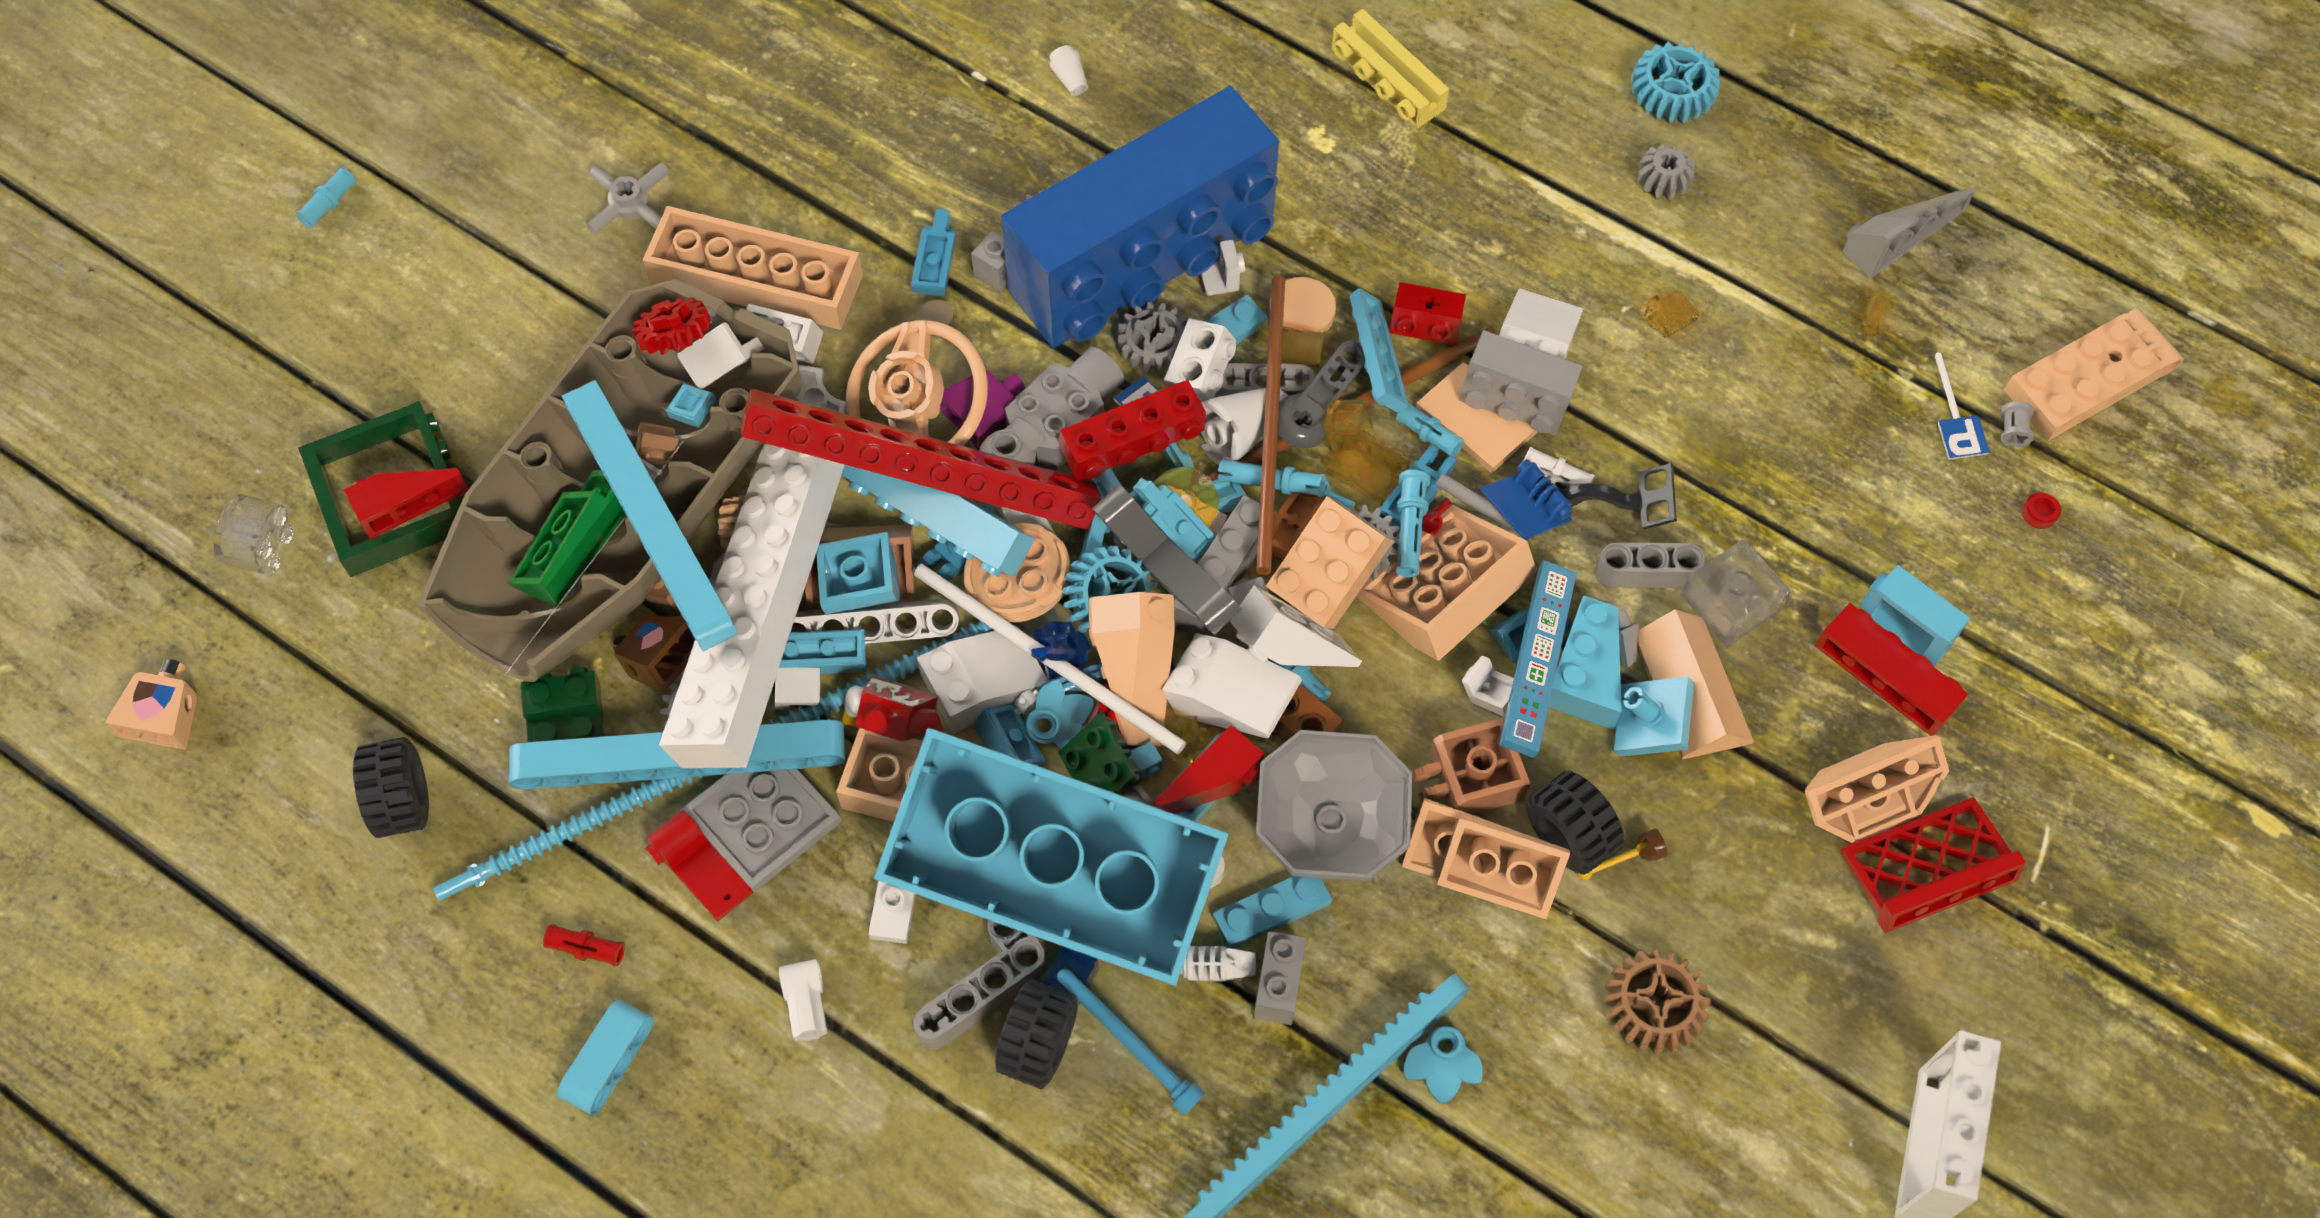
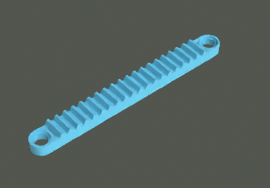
M1455 973L1430 995L1420 992L1416 1003L1409 1002L1407 1004L1404 1014L1398 1012L1393 1024L1387 1022L1382 1034L1376 1032L1373 1035L1371 1045L1364 1043L1359 1055L1353 1053L1350 1056L1348 1065L1343 1063L1339 1065L1337 1076L1329 1074L1325 1086L1318 1084L1314 1097L1307 1094L1304 1097L1303 1107L1295 1105L1291 1118L1284 1115L1281 1118L1280 1129L1272 1126L1269 1129L1268 1139L1264 1137L1258 1138L1257 1150L1248 1147L1246 1149L1245 1161L1236 1158L1233 1171L1224 1169L1222 1171V1182L1213 1179L1210 1182V1193L1201 1190L1198 1193V1204L1183 1218H1222L1447 1014L1467 994L1470 986Z

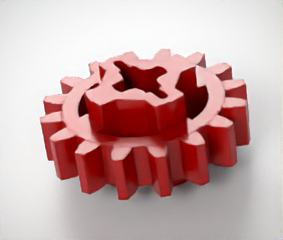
M679 297L673 303L665 300L651 306L652 311L650 313H641L642 320L634 321L635 328L632 329V332L641 351L647 350L652 355L659 350L661 355H665L669 349L678 352L692 346L693 339H702L704 337L702 332L710 330L709 323L712 321L703 301L696 302L695 298L691 297L684 302L683 298Z

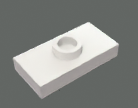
M878 881L868 933L869 939L907 944L916 894Z

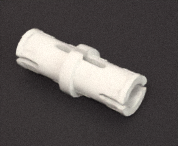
M1532 446L1528 449L1523 460H1528L1530 463L1535 462L1538 468L1545 474L1544 477H1548L1554 485L1558 482L1570 487L1577 484L1591 483L1594 478V474L1587 473L1565 463L1567 459L1562 457L1556 459L1534 449Z

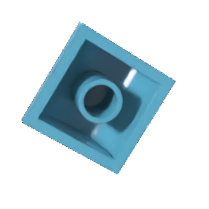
M888 532L819 544L817 549L820 605L825 614L899 601V578Z

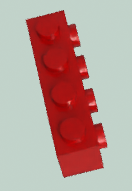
M1187 379L1059 430L1060 450L1077 482L1085 478H1096L1106 470L1118 465H1128L1142 455L1150 452H1161L1172 443L1182 439L1190 440L1197 437L1202 431H1205L1206 410Z

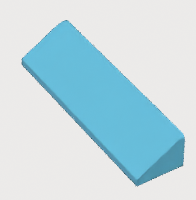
M865 630L790 632L779 668H820V674L866 672Z

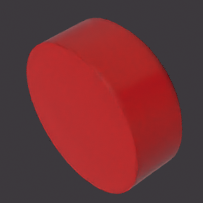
M2034 493L2023 505L2022 515L2030 526L2037 529H2047L2052 527L2060 517L2061 505L2054 496L2048 493Z

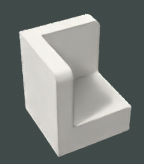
M820 668L778 669L775 678V714H788L790 705L819 704Z

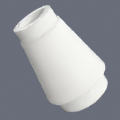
M1070 45L1054 50L1049 56L1051 61L1050 68L1070 92L1071 96L1081 95L1088 89L1079 52Z

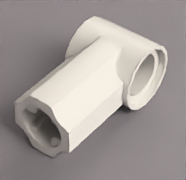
M818 959L779 967L781 988L784 999L788 1002L791 1029L795 1041L815 1040L828 1034L821 993H824Z

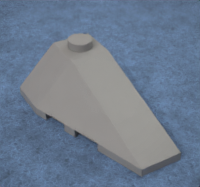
M1966 188L1876 215L1864 224L1859 222L1847 233L1848 241L1843 253L1868 277L1872 278L1966 210L1975 191L1971 188Z

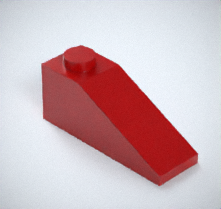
M458 468L376 473L368 478L359 479L353 485L343 489L360 524L370 539L469 490Z
M1230 725L1153 801V807L1177 814L1236 794L1246 784L1251 787L1259 780L1260 763L1264 760V753Z

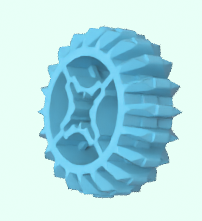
M1668 41L1663 48L1656 44L1652 51L1646 50L1642 58L1636 62L1631 78L1633 96L1637 97V106H1646V114L1655 112L1657 120L1662 116L1667 117L1670 124L1675 118H1678L1684 124L1688 117L1696 121L1700 114L1706 115L1710 106L1716 102L1720 89L1719 69L1714 68V59H1706V52H1696L1694 45L1690 48L1683 47L1682 42L1677 46H1672ZM1658 74L1660 78L1654 81L1652 76ZM1695 84L1699 87L1697 91H1694L1692 88Z
M1112 545L1106 551L1105 547L1099 546L1094 549V553L1090 551L1083 553L1081 556L1082 561L1077 560L1072 563L1071 566L1075 572L1067 573L1065 579L1072 586L1064 587L1062 593L1065 595H1070L1071 600L1065 602L1063 607L1073 608L1075 613L1070 615L1069 620L1071 622L1080 620L1081 623L1078 631L1084 633L1089 630V582L1093 589L1091 597L1108 596L1107 594L1112 589L1118 587L1120 588L1113 593L1114 595L1130 593L1131 590L1132 593H1151L1150 589L1156 587L1158 582L1148 581L1147 575L1150 574V571L1147 568H1140L1143 558L1137 559L1135 557L1131 560V551L1129 549L1119 552L1118 546ZM1104 566L1118 570L1124 575L1125 579H1116L1111 572L1105 570Z

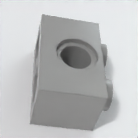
M1268 931L1254 1019L1292 1025L1306 944L1305 937Z

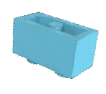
M1152 741L1131 751L1132 755L1128 759L1133 758L1137 767L1141 769V779L1146 776L1153 777L1162 769V759Z

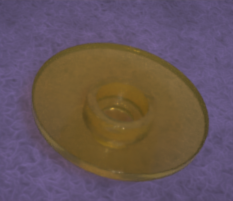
M1177 467L1164 472L1153 483L1158 489L1162 484L1165 485L1168 489L1175 491L1180 497L1182 495L1189 496L1192 501L1190 508L1208 528L1212 525L1218 513L1219 497L1213 482L1204 473L1190 467Z

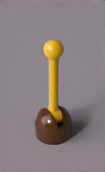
M1656 828L1644 832L1638 837L1635 849L1605 860L1586 875L1577 873L1578 877L1582 880H1588L1593 873L1638 855L1647 861L1668 856L1665 842Z

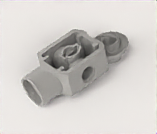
M1090 347L1070 367L1051 364L1005 408L1007 427L1003 430L995 431L986 437L979 451L1033 466L1036 460L1044 468L1058 470L1066 462L1060 450L1059 430L1103 413V402L1124 382L1122 371L1108 354L1096 347ZM1003 450H1012V451H1013V452L1008 453V454H1002V453H1000V452L1003 451Z

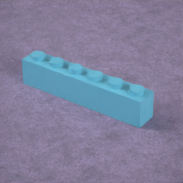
M844 465L842 476L850 480L848 486L851 489L865 496L869 492L877 496L874 500L876 504L893 512L894 508L902 512L900 516L902 520L919 528L920 524L929 528L926 533L928 536L943 544L949 540L955 544L954 552L969 560H972L975 556L982 561L980 565L982 569L997 577L1000 576L1001 572L1015 577L1035 540L1034 537L967 497Z

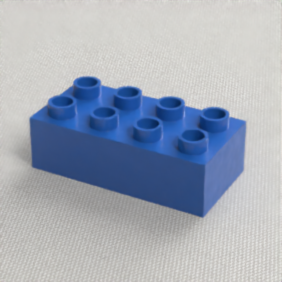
M1230 85L1001 214L1009 294L1053 349L1071 338H1074L1076 342L1090 340L1105 327L1108 317L1128 305L1133 309L1136 306L1140 308L1146 307L1148 302L1152 303L1159 297L1164 289V284L1184 272L1190 277L1206 272L1219 257L1220 242L1233 240L1236 243L1241 240L1243 244L1249 245L1262 239L1271 230L1275 221L1274 204L1278 182L1279 139Z

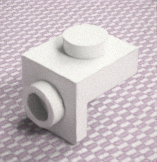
M1233 240L1220 242L1219 261L1215 262L1211 268L1201 274L1206 295L1239 290L1240 273L1245 272V263L1242 252L1236 253Z
M1481 656L1474 666L1470 667L1462 680L1471 703L1505 717L1514 678L1495 671L1490 659Z

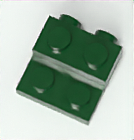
M572 667L566 671L567 675L552 677L550 673H546L534 682H520L522 713L526 720L527 742L605 737L601 687L595 671H589L586 667Z

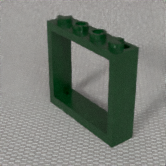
M420 401L298 447L339 561L350 577L444 541L465 496H458L448 501L450 508L355 546L353 544L324 465L419 429L435 470L455 468H448L446 460L452 457L444 439L437 440L435 432L441 430L433 411L426 414Z

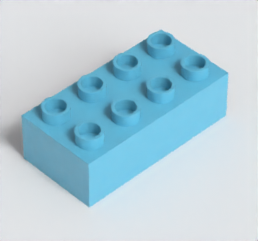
M928 728L874 879L1176 986L1229 834Z

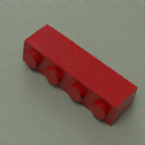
M1851 603L1827 626L1815 645L1821 652L1930 736L1936 735L1969 695V693L1962 689L1958 681L1945 676L1932 666L1928 658L1915 653L1902 642L1898 635L1885 630L1873 621L1868 612L1855 607Z

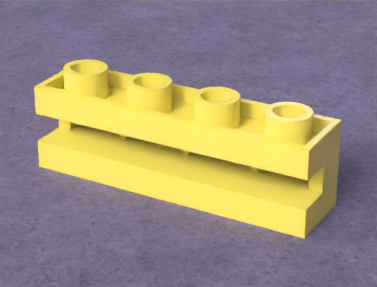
M1364 9L1353 15L1351 27L1342 22L1334 28L1332 41L1334 54L1337 58L1344 60L1351 66L1361 80L1367 81L1376 90L1381 99L1387 100L1398 111L1401 118L1409 121L1418 129L1446 109L1449 88Z

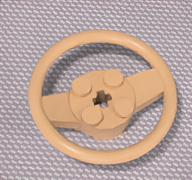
M917 320L899 324L875 338L856 361L846 390L847 415L861 418L859 399L864 376L874 359L886 347L896 342L892 353L885 357L887 360L880 365L877 372L873 370L868 386L870 401L877 407L880 413L888 417L889 426L928 437V419H933L939 414L944 393L940 369L929 362L931 335L939 336L959 348L966 357L973 375L974 394L969 414L959 431L948 441L949 443L964 446L978 428L986 407L988 379L983 360L974 344L964 334L949 325L928 320ZM910 383L909 390L903 394V389H907Z

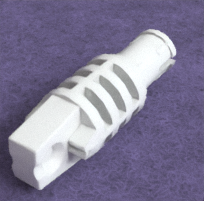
M1190 946L1180 975H1184V979H1188V981H1226L1228 979L1255 976L1256 953L1227 948V946Z

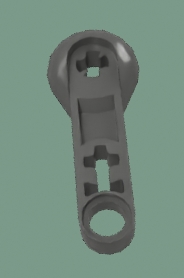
M1353 340L1344 341L1304 392L1287 396L1279 402L1278 435L1285 442L1294 447L1307 449L1316 447L1324 440L1328 431L1329 410L1366 362L1360 343ZM1343 352L1354 354L1358 363L1352 364L1347 362L1343 357ZM1338 369L1342 374L1334 383L1330 380V377ZM1298 419L1304 422L1301 427L1295 423Z

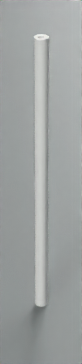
M920 564L917 567L914 576L1176 754L1182 752L1186 745L1184 740L924 564Z

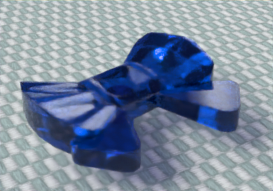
M1053 621L1033 631V639L1049 642L1050 646L1032 649L1031 656L1041 662L1046 659L1050 661L1073 659L1075 657V650L1068 646L1067 637L1070 634V625L1065 622Z

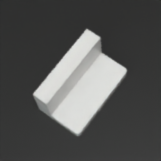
M724 322L704 335L702 339L695 341L692 346L679 352L677 357L697 388L704 389L751 359L752 353H760L765 348L757 337L741 345L729 325Z

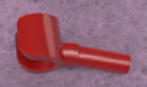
M1445 498L1431 511L1428 510L1426 515L1423 516V521L1425 522L1422 524V531L1431 535H1435L1440 531L1443 524L1440 515L1451 505V501L1448 498Z

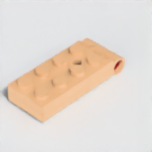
M2135 308L2013 375L2004 391L2013 402H2026L2033 406V416L2030 418V422L2048 442L2158 378L2171 373L2184 361V358L2139 308Z

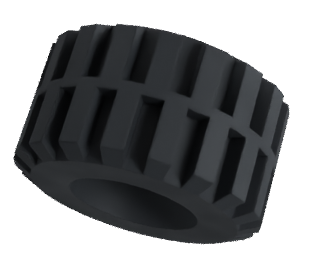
M401 737L358 746L353 760V781L358 807L370 833L375 838H382L424 829L429 816L428 789L419 754L412 742L407 737Z
M1563 771L1527 799V814L1538 838L1570 850L1566 867L1575 873H1580L1581 875L1588 874L1621 849L1625 843L1624 831L1611 804L1592 783L1573 771Z
M1030 979L1018 992L1004 1023L995 1055L996 1072L1043 1089L1055 1075L1067 1048L1077 1016V996L1043 982Z

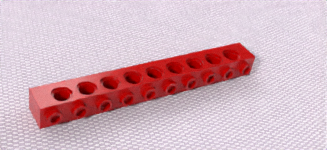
M752 388L741 420V437L1086 530H1090L1092 520L1096 514L1092 508L1101 500L1097 485L1092 481L1083 479L1077 482L1076 478L1070 475Z

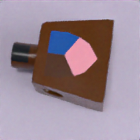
M683 616L644 617L640 619L628 635L619 634L613 642L614 655L630 678L665 692L687 666L695 638Z

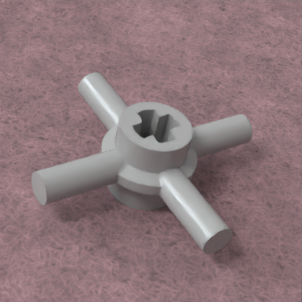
M659 163L637 181L630 176L614 179L598 165L594 166L590 170L589 175L609 191V206L587 224L589 230L596 235L617 216L625 220H635L642 217L657 229L662 216L647 205L649 201L647 191L669 174L668 168L663 163Z

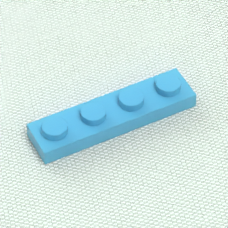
M1358 288L1349 296L1353 308L1352 316L1356 321L1359 332L1358 341L1363 348L1366 360L1365 368L1369 373L1372 384L1371 393L1378 404L1385 405L1399 413L1408 406L1382 302L1361 288Z

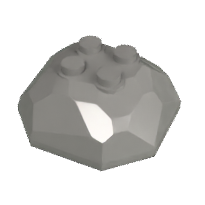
M1300 730L1260 763L1256 837L1292 876L1329 881H1370L1410 847L1412 772L1376 735Z

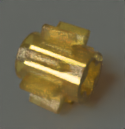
M1180 714L1173 725L1165 724L1164 728L1181 739L1185 738L1184 741L1186 742L1180 754L1173 752V760L1176 761L1181 757L1188 758L1190 762H1193V755L1197 751L1202 752L1206 747V743L1202 740L1207 738L1208 729L1198 727L1197 716L1189 719L1183 718Z

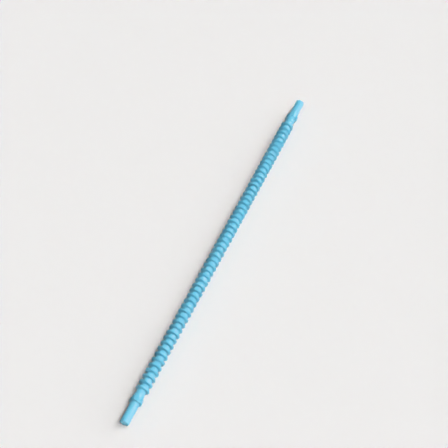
M978 619V624L974 625V623L970 622L968 629L960 627L958 634L953 632L947 639L945 636L941 637V642L939 643L933 640L931 647L927 648L926 645H923L921 652L913 650V655L908 657V655L904 654L902 661L894 659L892 666L886 663L883 670L880 671L876 668L873 675L897 682L896 679L898 677L904 680L906 679L905 674L910 672L914 675L916 673L915 669L919 668L917 657L950 641L995 630ZM866 673L863 680L857 677L855 679L856 683L851 685L850 682H847L846 688L841 689L837 687V692L834 694L828 691L826 698L820 696L818 705H808L805 708L799 705L797 712L793 713L792 710H789L787 717L779 715L778 721L774 722L770 719L769 724L804 722L812 719L817 721L820 720L819 716L822 714L828 717L830 710L838 712L840 705L845 707L846 693L851 687L861 686L865 688L873 675ZM693 777L651 780L649 784L641 782V787L636 789L632 786L630 793L626 794L622 791L620 798L616 799L615 796H612L609 803L601 801V807L599 808L591 806L589 813L581 811V816L578 818L572 815L570 817L571 821L568 823L562 820L560 822L561 826L558 828L552 825L550 826L551 831L546 833L544 830H541L540 836L537 838L531 835L529 842L525 843L524 840H521L519 847L515 848L514 845H510V851L505 853L503 850H500L498 857L490 855L489 861L479 865L473 863L467 866L468 871L433 887V890L438 900L441 901L474 884L479 887L490 876L494 874L501 876L504 869L512 871V865L514 864L522 866L524 859L532 861L534 854L542 856V851L545 849L553 851V845L555 844L563 846L565 839L571 842L576 834L582 837L583 831L586 829L592 832L593 826L596 824L602 827L604 820L608 819L612 822L614 820L613 816L617 814L619 817H623V811L625 810L633 812L635 805L643 807L645 800L653 802V797L656 795L662 798L664 791L668 790L672 793L673 787L677 785L679 788H682L684 781L692 783Z

